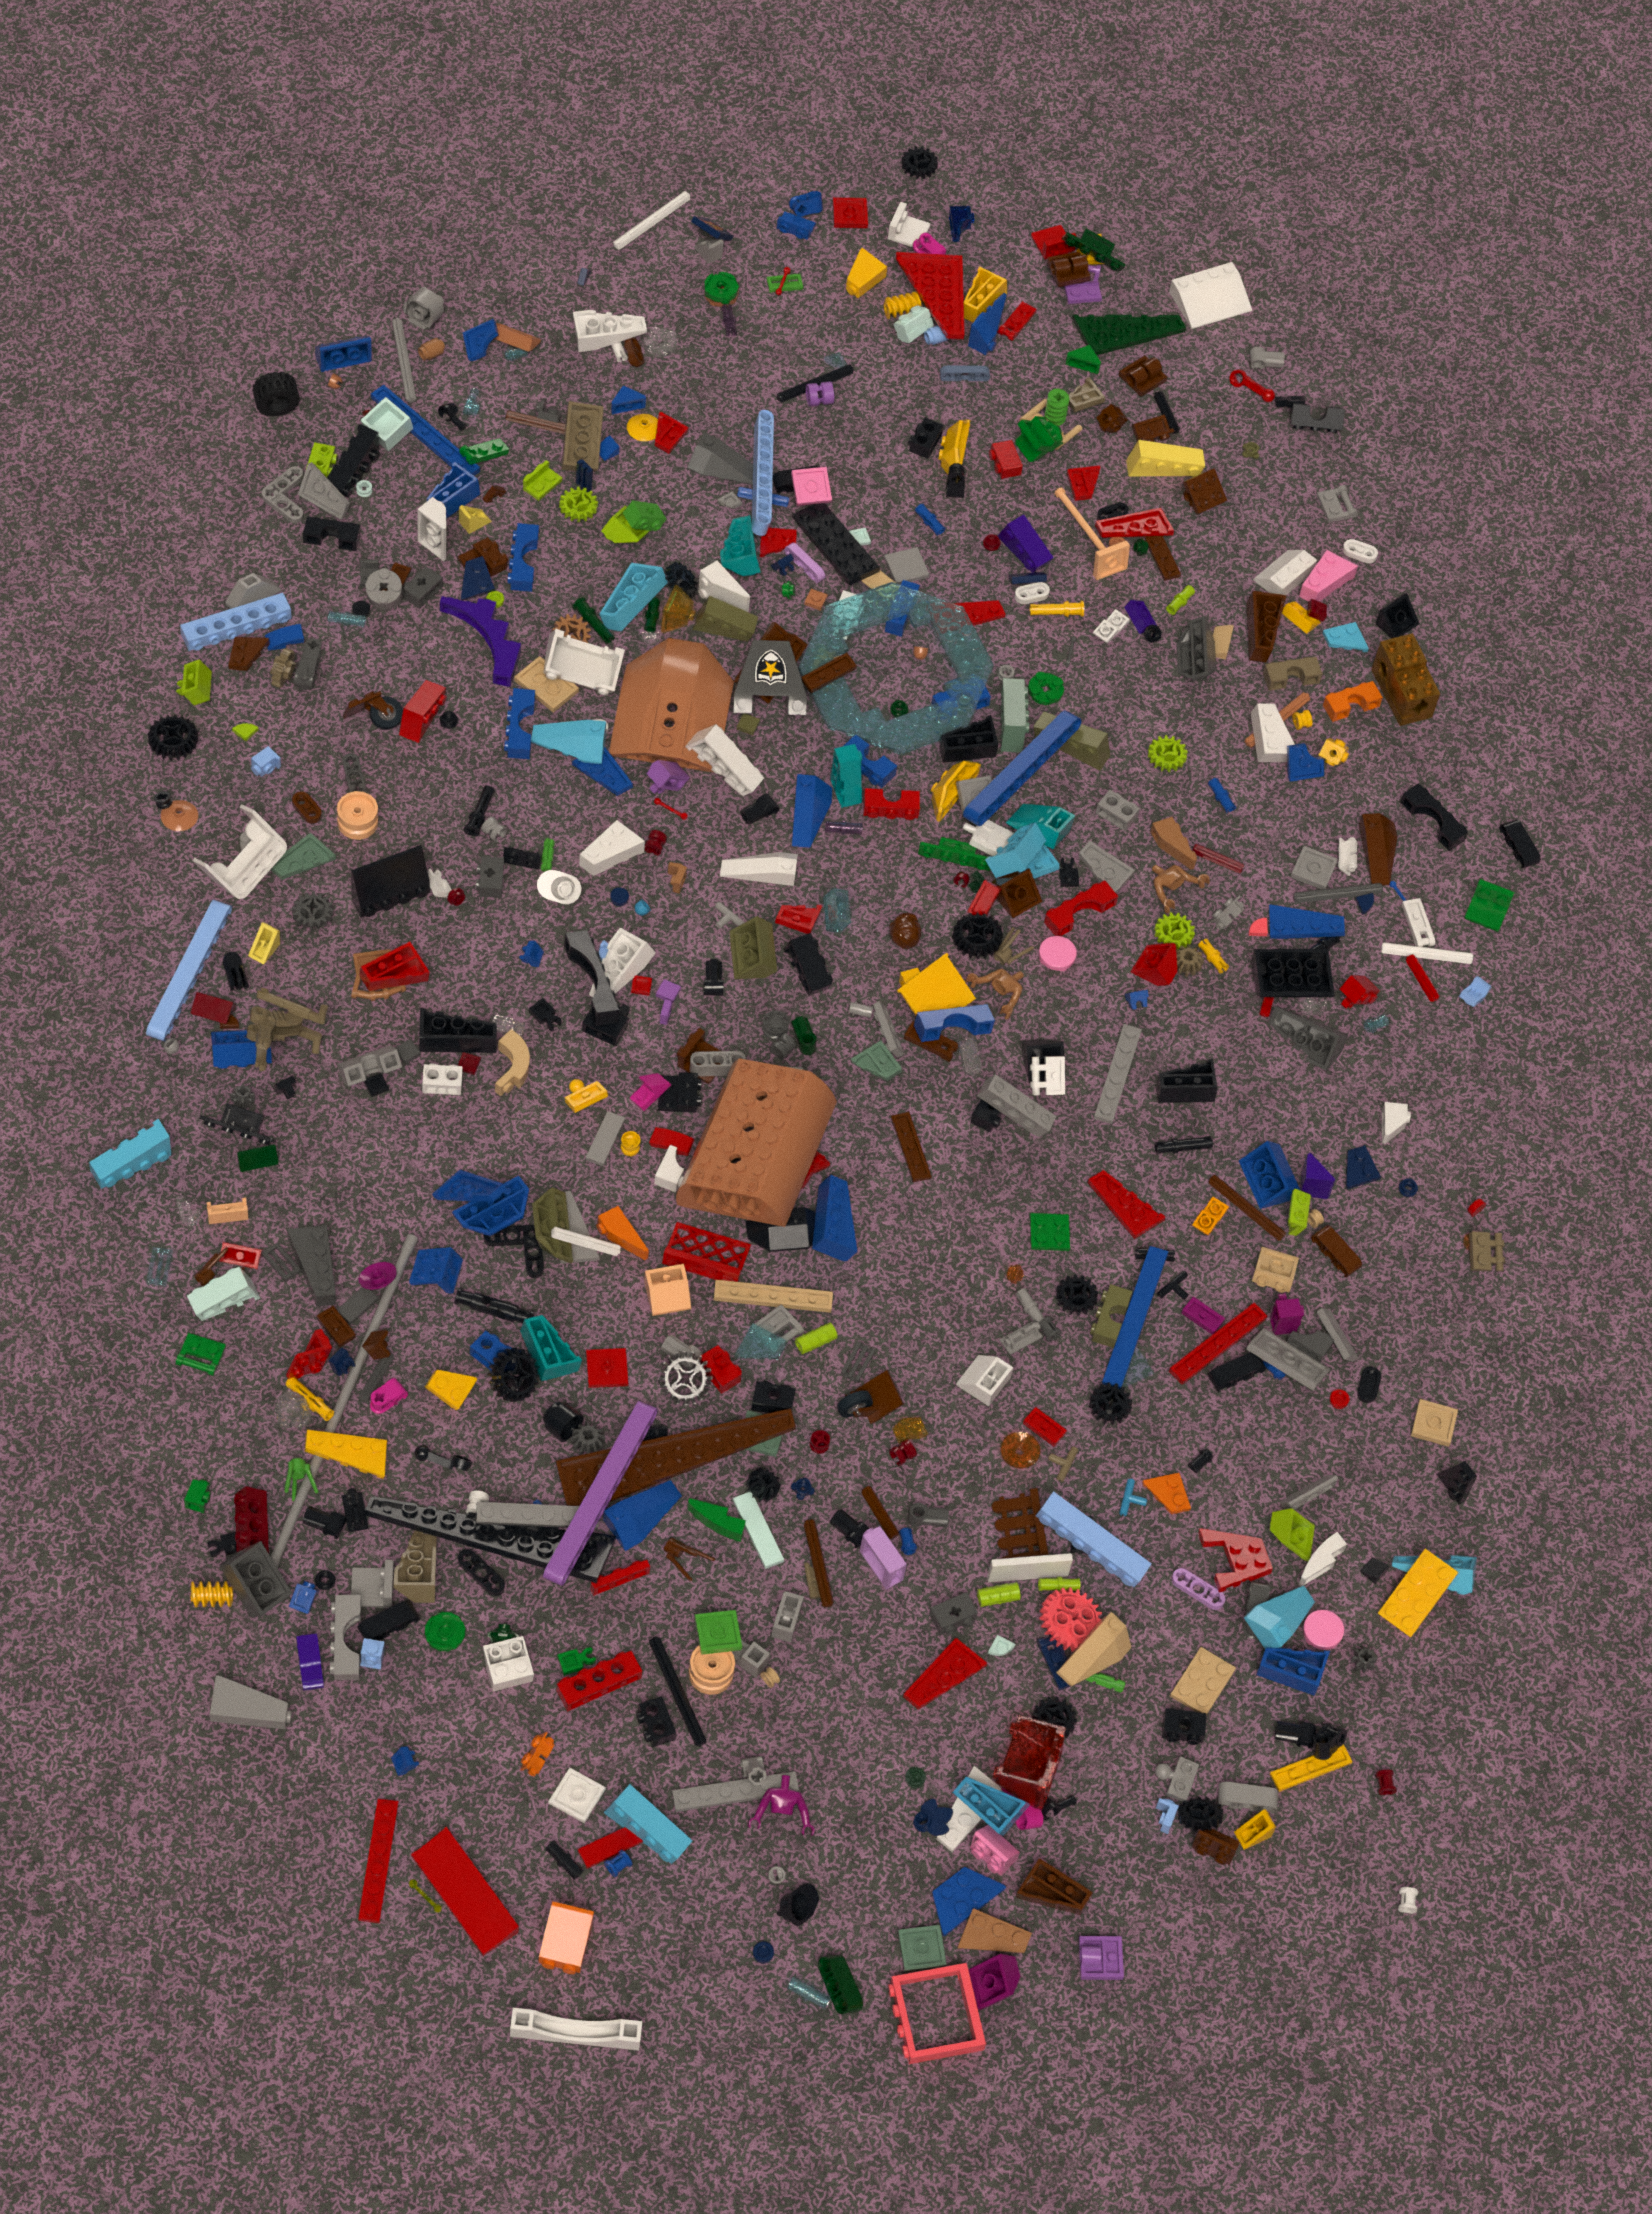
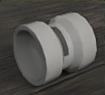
M490 817L483 823L481 831L486 835L489 834L494 842H498L496 836L499 834L503 838L507 833V828L504 825H500L496 818Z

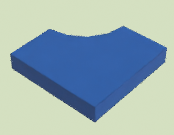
M494 319L463 332L469 361H475L486 356V349L489 343L499 335Z
M1305 743L1287 746L1289 781L1324 776V759L1310 755Z

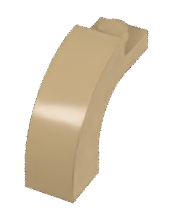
M512 1029L498 1041V1050L512 1062L510 1070L495 1083V1092L500 1096L505 1092L509 1093L514 1085L520 1089L529 1073L530 1055L528 1047L521 1036Z

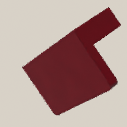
M196 992L190 1013L227 1024L231 1011L234 1012L236 1004Z

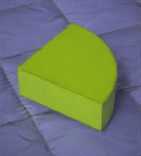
M249 723L239 724L232 728V732L245 741L258 731L256 725Z

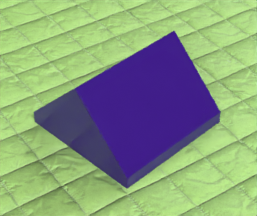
M1309 1153L1301 1171L1300 1190L1314 1198L1328 1199L1336 1179Z

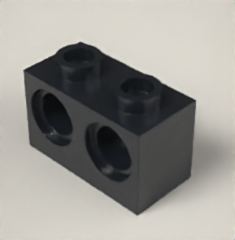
M925 417L922 423H918L915 435H911L909 439V451L929 459L942 437L944 425Z
M662 1696L638 1705L636 1717L638 1723H643L645 1728L643 1735L646 1743L650 1742L653 1748L676 1740V1730ZM653 1711L657 1715L649 1716L647 1715V1712ZM662 1730L664 1733L661 1735H657L654 1733V1731Z

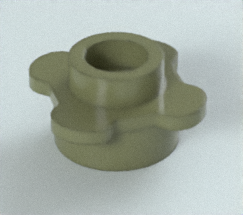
M1255 442L1243 444V457L1259 458L1258 450L1260 447Z

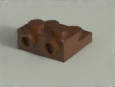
M488 537L474 543L473 549L457 557L458 561L465 568L466 561L483 556L490 577L506 570L508 562L507 555L504 552H499L496 541H491Z

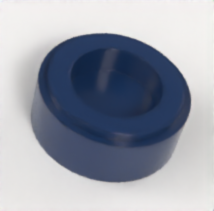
M615 888L611 891L610 900L616 906H624L629 901V893L624 888Z
M763 1941L754 1946L753 1957L758 1963L766 1964L773 1959L774 1948L770 1943Z

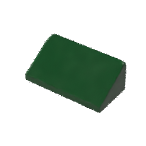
M273 1144L237 1152L240 1172L278 1165L276 1145Z

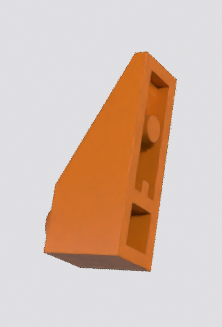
M619 1206L598 1216V1224L596 1226L601 1235L604 1234L608 1240L620 1245V1247L643 1260L648 1259V1248Z

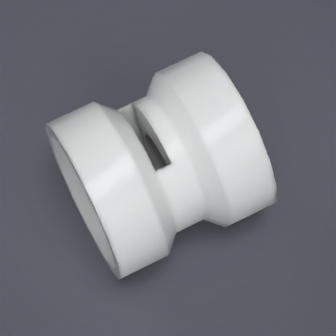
M471 1491L469 1494L470 1504L467 1505L466 1513H476V1503L489 1502V1495L483 1491Z

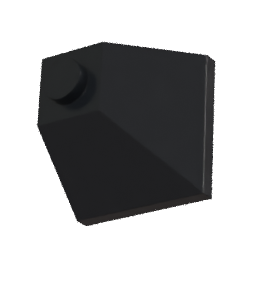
M1046 1039L1021 1041L1022 1057L1029 1083L1032 1081V1071H1030L1032 1057H1039V1064H1045L1044 1056H1064L1063 1041ZM1045 1070L1039 1071L1040 1081H1045Z

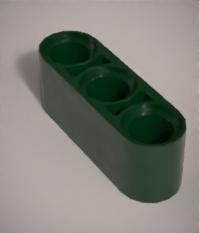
M831 1955L821 1957L818 1962L819 1972L836 2011L842 2015L860 2012L863 2008V2000L844 1956Z

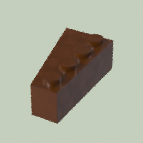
M1252 591L1247 601L1249 660L1267 662L1273 650L1287 595Z

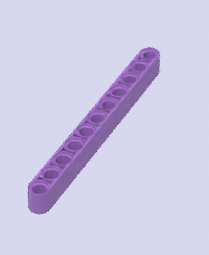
M641 1401L637 1402L547 1564L543 1578L558 1585H564L657 1415L658 1408Z

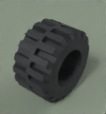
M267 373L265 376L262 375L253 384L252 391L256 408L265 416L288 414L299 405L300 398L296 381L288 373Z

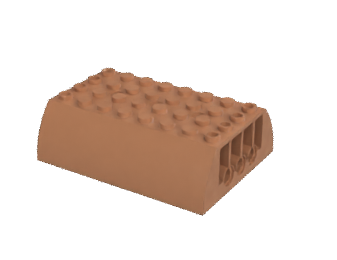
M737 1059L727 1074L677 1191V1205L786 1227L837 1102L829 1087L811 1071ZM747 1127H754V1129L749 1132L745 1131ZM735 1158L741 1159L737 1163H731V1161Z

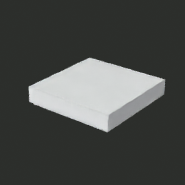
M569 1768L548 1801V1804L585 1824L606 1787Z

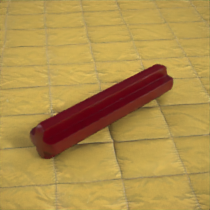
M1195 844L1192 849L1196 855L1241 874L1244 869L1243 863L1202 845Z

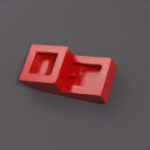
M655 1127L649 1141L650 1146L655 1148L668 1149L670 1145L677 1147V1155L688 1156L694 1143V1139L690 1136Z

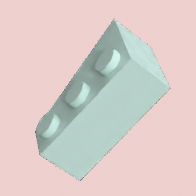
M240 1267L228 1270L225 1275L212 1279L209 1284L196 1288L191 1294L187 1295L196 1316L201 1321L226 1312L225 1308L235 1304H237V1307L244 1305L242 1301L250 1298L260 1299L252 1279Z

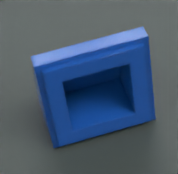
M610 435L600 443L599 455L604 461L619 454V445Z

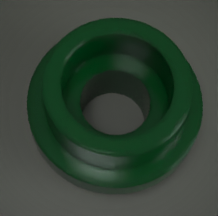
M1139 538L1134 543V552H1137V556H1142L1148 551V542L1143 538Z
M897 700L890 706V712L893 716L902 718L907 715L908 706L904 701Z

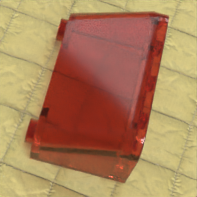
M1018 1715L1016 1722H1012L1009 1729L1012 1739L1004 1762L994 1769L993 1778L996 1779V1784L1020 1800L1029 1803L1034 1809L1042 1811L1060 1762L1066 1727Z

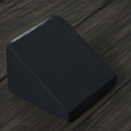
M1372 1557L1360 1572L1376 1584L1390 1566Z

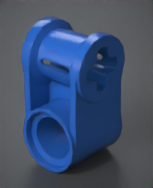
M811 191L794 196L790 199L789 206L799 217L819 213L823 210L822 194L819 191Z

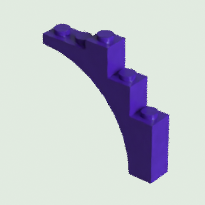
M442 596L440 612L453 615L467 622L482 635L490 647L494 659L493 684L511 687L521 654V643L506 640L509 622L494 619L496 602L478 598L476 604L470 601Z

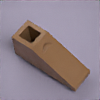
M1173 817L1154 822L1150 833L1158 847L1190 870L1194 869L1197 856L1194 851H1191L1189 842L1182 835L1179 824L1174 821Z

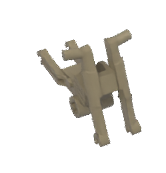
M261 988V991L258 990L256 998L280 1006V1008L288 1009V1013L285 1014L284 1011L280 1012L279 1010L277 1012L272 1010L271 1012L262 1007H253L251 1009L250 1021L255 1024L248 1026L246 1037L256 1042L255 1067H259V1071H265L267 1068L266 1054L268 1048L271 1047L272 1040L276 1041L277 1039V1041H280L281 1039L284 1041L285 1037L297 1035L313 1041L312 1053L319 1054L322 1034L303 1026L302 1022L304 1018L319 1024H325L328 1006L321 1005L319 1013H316L308 1007L271 994L265 988Z

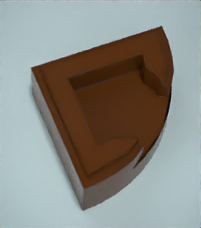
M492 485L482 499L485 503H491L494 497L499 496L501 498L506 493V490L503 487Z
M230 1014L228 1023H220V1029H239V1022L237 1018Z

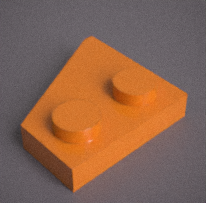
M1180 1473L1142 1481L1143 1486L1148 1488L1170 1514L1191 1510Z

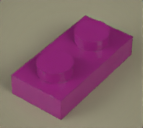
M1192 1297L1181 1312V1314L1212 1335L1216 1333L1225 1321L1223 1316L1195 1297Z

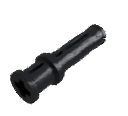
M488 785L483 787L476 808L470 813L469 822L464 827L466 834L475 837L479 836L480 826L485 822V812L495 792L493 787Z

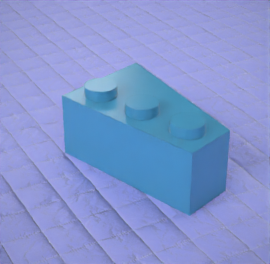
M965 1777L952 1792L1001 1836L1006 1834L1030 1806L1029 1803L969 1777Z

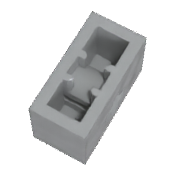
M784 1591L771 1637L791 1643L802 1609L803 1596Z

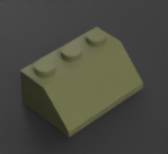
M756 916L729 931L734 979L766 978L777 972L772 923Z

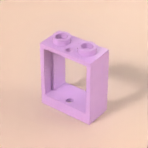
M880 1526L865 1531L862 1537L860 1553L887 1590L903 1581L907 1564Z

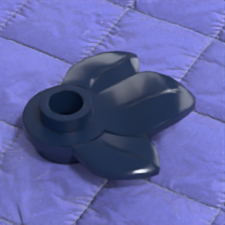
M935 1799L928 1800L921 1806V1811L916 1814L913 1825L919 1832L928 1831L933 1836L944 1835L950 1831L946 1824L953 1816V1809L938 1807ZM922 1821H927V1823L921 1825Z

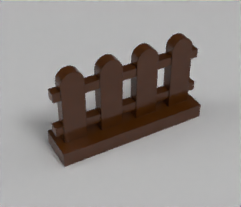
M1038 1488L1030 1489V1496H1025L1024 1493H1021L1020 1497L1004 1499V1496L999 1497V1501L992 1503V1511L996 1514H1002L1003 1518L996 1520L994 1524L998 1532H1005V1537L1000 1538L997 1542L999 1549L1008 1550V1555L1003 1556L1001 1559L1049 1555L1044 1524L1036 1517L1041 1508ZM1033 1509V1514L1028 1515L1027 1510ZM1022 1511L1023 1516L1007 1517V1513ZM1036 1527V1532L1031 1533L1030 1528ZM1021 1529L1026 1531V1534L1010 1536V1531ZM1033 1546H1039V1551H1034ZM1026 1547L1029 1549L1027 1553L1013 1554V1549Z

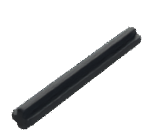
M851 364L833 370L777 393V400L780 403L806 393V384L817 383L820 385L821 382H834L853 374L854 369Z

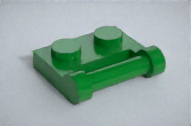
M188 1333L175 1364L192 1367L214 1376L226 1349V1344ZM189 1354L198 1358L211 1361L212 1363L209 1365L200 1361L187 1358L186 1355Z

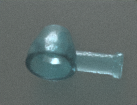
M471 388L462 414L477 416L480 405L475 401L479 394L477 388Z

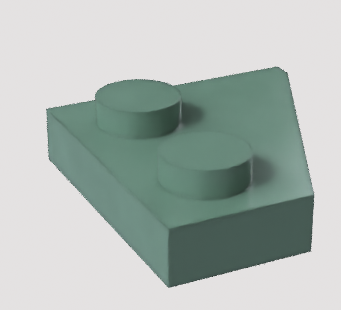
M882 1041L877 1042L851 1058L852 1064L885 1081L902 1072L901 1066Z

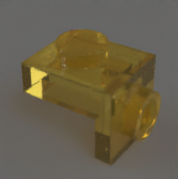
M921 1417L902 1418L892 1428L899 1445L905 1439H921L928 1435Z

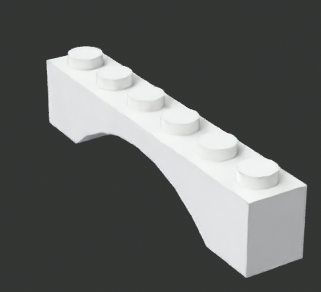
M513 2008L510 2037L639 2051L642 2021L625 2019L582 2021L551 2016L531 2009Z

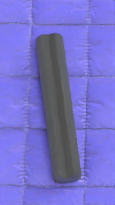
M392 1353L388 1358L379 1360L359 1395V1401L365 1404L369 1402L372 1392L376 1390L394 1359Z

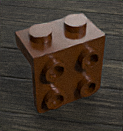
M698 1028L695 1033L692 1032L690 1034L687 1044L681 1046L678 1050L677 1067L691 1073L689 1067L692 1054L695 1052L721 1050L705 1042V1031ZM698 1076V1079L710 1084L716 1076Z

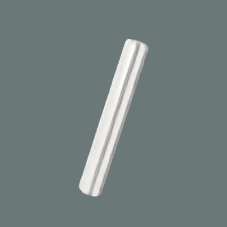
M554 1227L551 1230V1237L614 1256L621 1252V1247L618 1244L559 1227Z

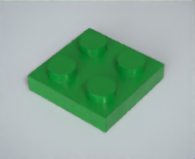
M1030 1213L1031 1250L1070 1251L1069 1214Z

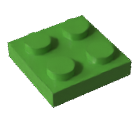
M736 1610L695 1614L694 1619L701 1655L742 1650Z

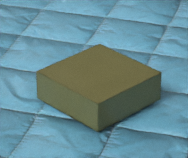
M743 713L736 730L754 735L760 719Z

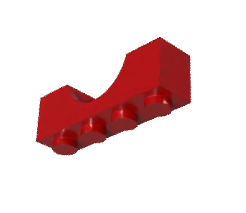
M1105 880L1101 883H1095L1087 891H1081L1073 899L1065 900L1059 907L1048 910L1044 923L1055 936H1063L1072 930L1074 924L1073 915L1077 911L1093 909L1103 913L1116 905L1118 895Z

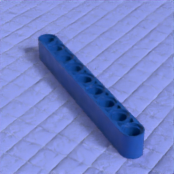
M1066 710L1062 711L967 805L963 812V817L977 826H982L1079 729L1081 718Z

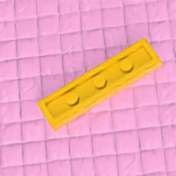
M1343 1744L1327 1760H1319L1313 1755L1272 1771L1270 1776L1278 1792L1352 1764L1353 1761Z

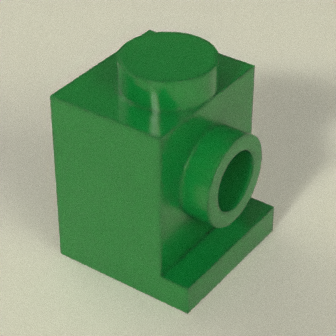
M192 1480L184 1499L185 1508L205 1513V1503L208 1504L211 1497L209 1482L205 1480Z

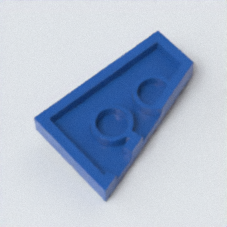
M605 747L602 764L584 763L578 761V758L572 761L574 767L616 796L633 788V783Z

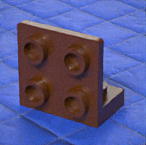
M1199 1829L1192 1848L1199 1855L1213 1857L1221 1865H1230L1240 1842L1214 1829L1212 1831L1204 1830V1832Z

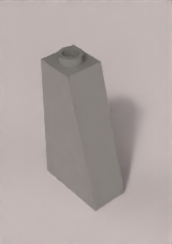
M216 1675L210 1709L211 1722L286 1729V1724L291 1723L292 1711L288 1709L287 1702Z

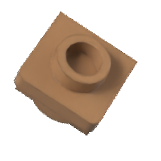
M669 862L668 874L672 875L670 884L673 885V892L680 894L687 877V867L680 863Z

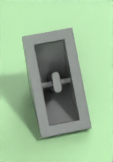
M710 239L693 247L710 264L722 258L724 242L723 239Z

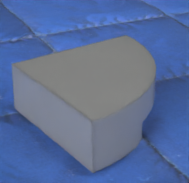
M732 491L718 499L719 504L728 508L742 506V502Z

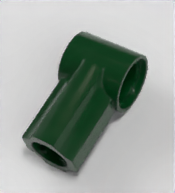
M796 1017L791 1022V1025L799 1043V1050L804 1055H812L816 1051V1035L812 1032L807 1017Z

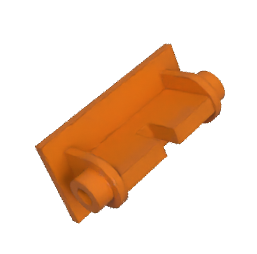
M547 1732L536 1735L530 1744L532 1749L521 1760L523 1764L520 1768L521 1771L528 1769V1774L534 1777L540 1773L545 1760L539 1756L542 1755L548 1758L554 1747V1740L550 1737L545 1738L548 1734Z

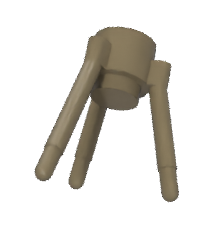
M1012 927L1002 941L1001 946H999V949L994 952V959L1000 961L1001 965L1005 963L1010 965L1014 960L1034 949V946H1031L1013 957L1011 956L1013 952L1009 946L1021 932L1019 929L1011 937L1015 930Z

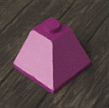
M999 1954L968 1969L978 2010L985 2009L1014 1994L1021 1977L1015 1956Z

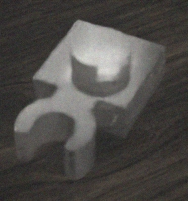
M497 1014L494 1015L491 1022L497 1024V1032L504 1033L512 1029L519 1035L523 1034L526 1025L525 1023L514 1022L511 1018Z

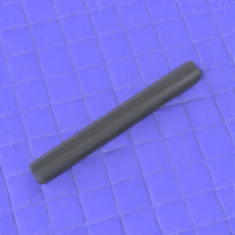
M1381 883L1295 892L1293 899L1295 903L1357 897L1370 893L1381 894L1383 887Z

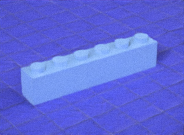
M1054 1491L1036 1514V1517L1039 1518L1042 1524L1050 1526L1057 1535L1069 1540L1076 1549L1084 1551L1091 1560L1099 1562L1105 1567L1106 1571L1118 1576L1127 1586L1135 1587L1152 1564Z

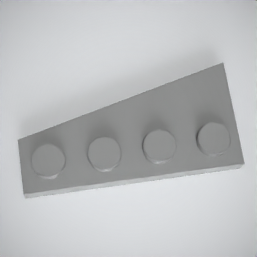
M566 1191L570 1231L590 1236L571 1191ZM571 1243L572 1263L600 1260L597 1250ZM560 1260V1264L568 1263L563 1260Z

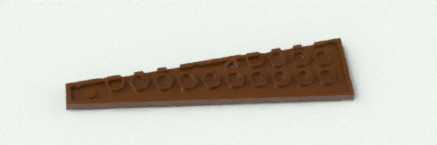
M791 1408L642 1441L610 1502L796 1430ZM611 1449L556 1461L566 1506L581 1505Z

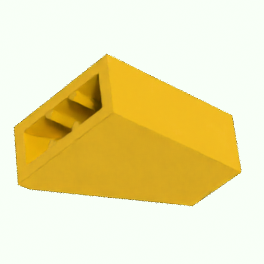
M861 248L847 278V292L850 295H855L857 298L861 297L886 277L887 266L864 248Z

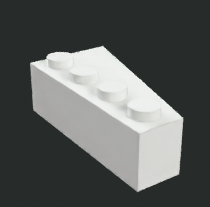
M717 724L697 732L685 746L689 751L693 749L699 754L697 758L702 762L706 760L712 766L711 770L716 774L723 775L725 777L724 781L742 796L752 793L764 779L760 771L751 764L747 756L736 747V744L727 737L723 729L718 727Z

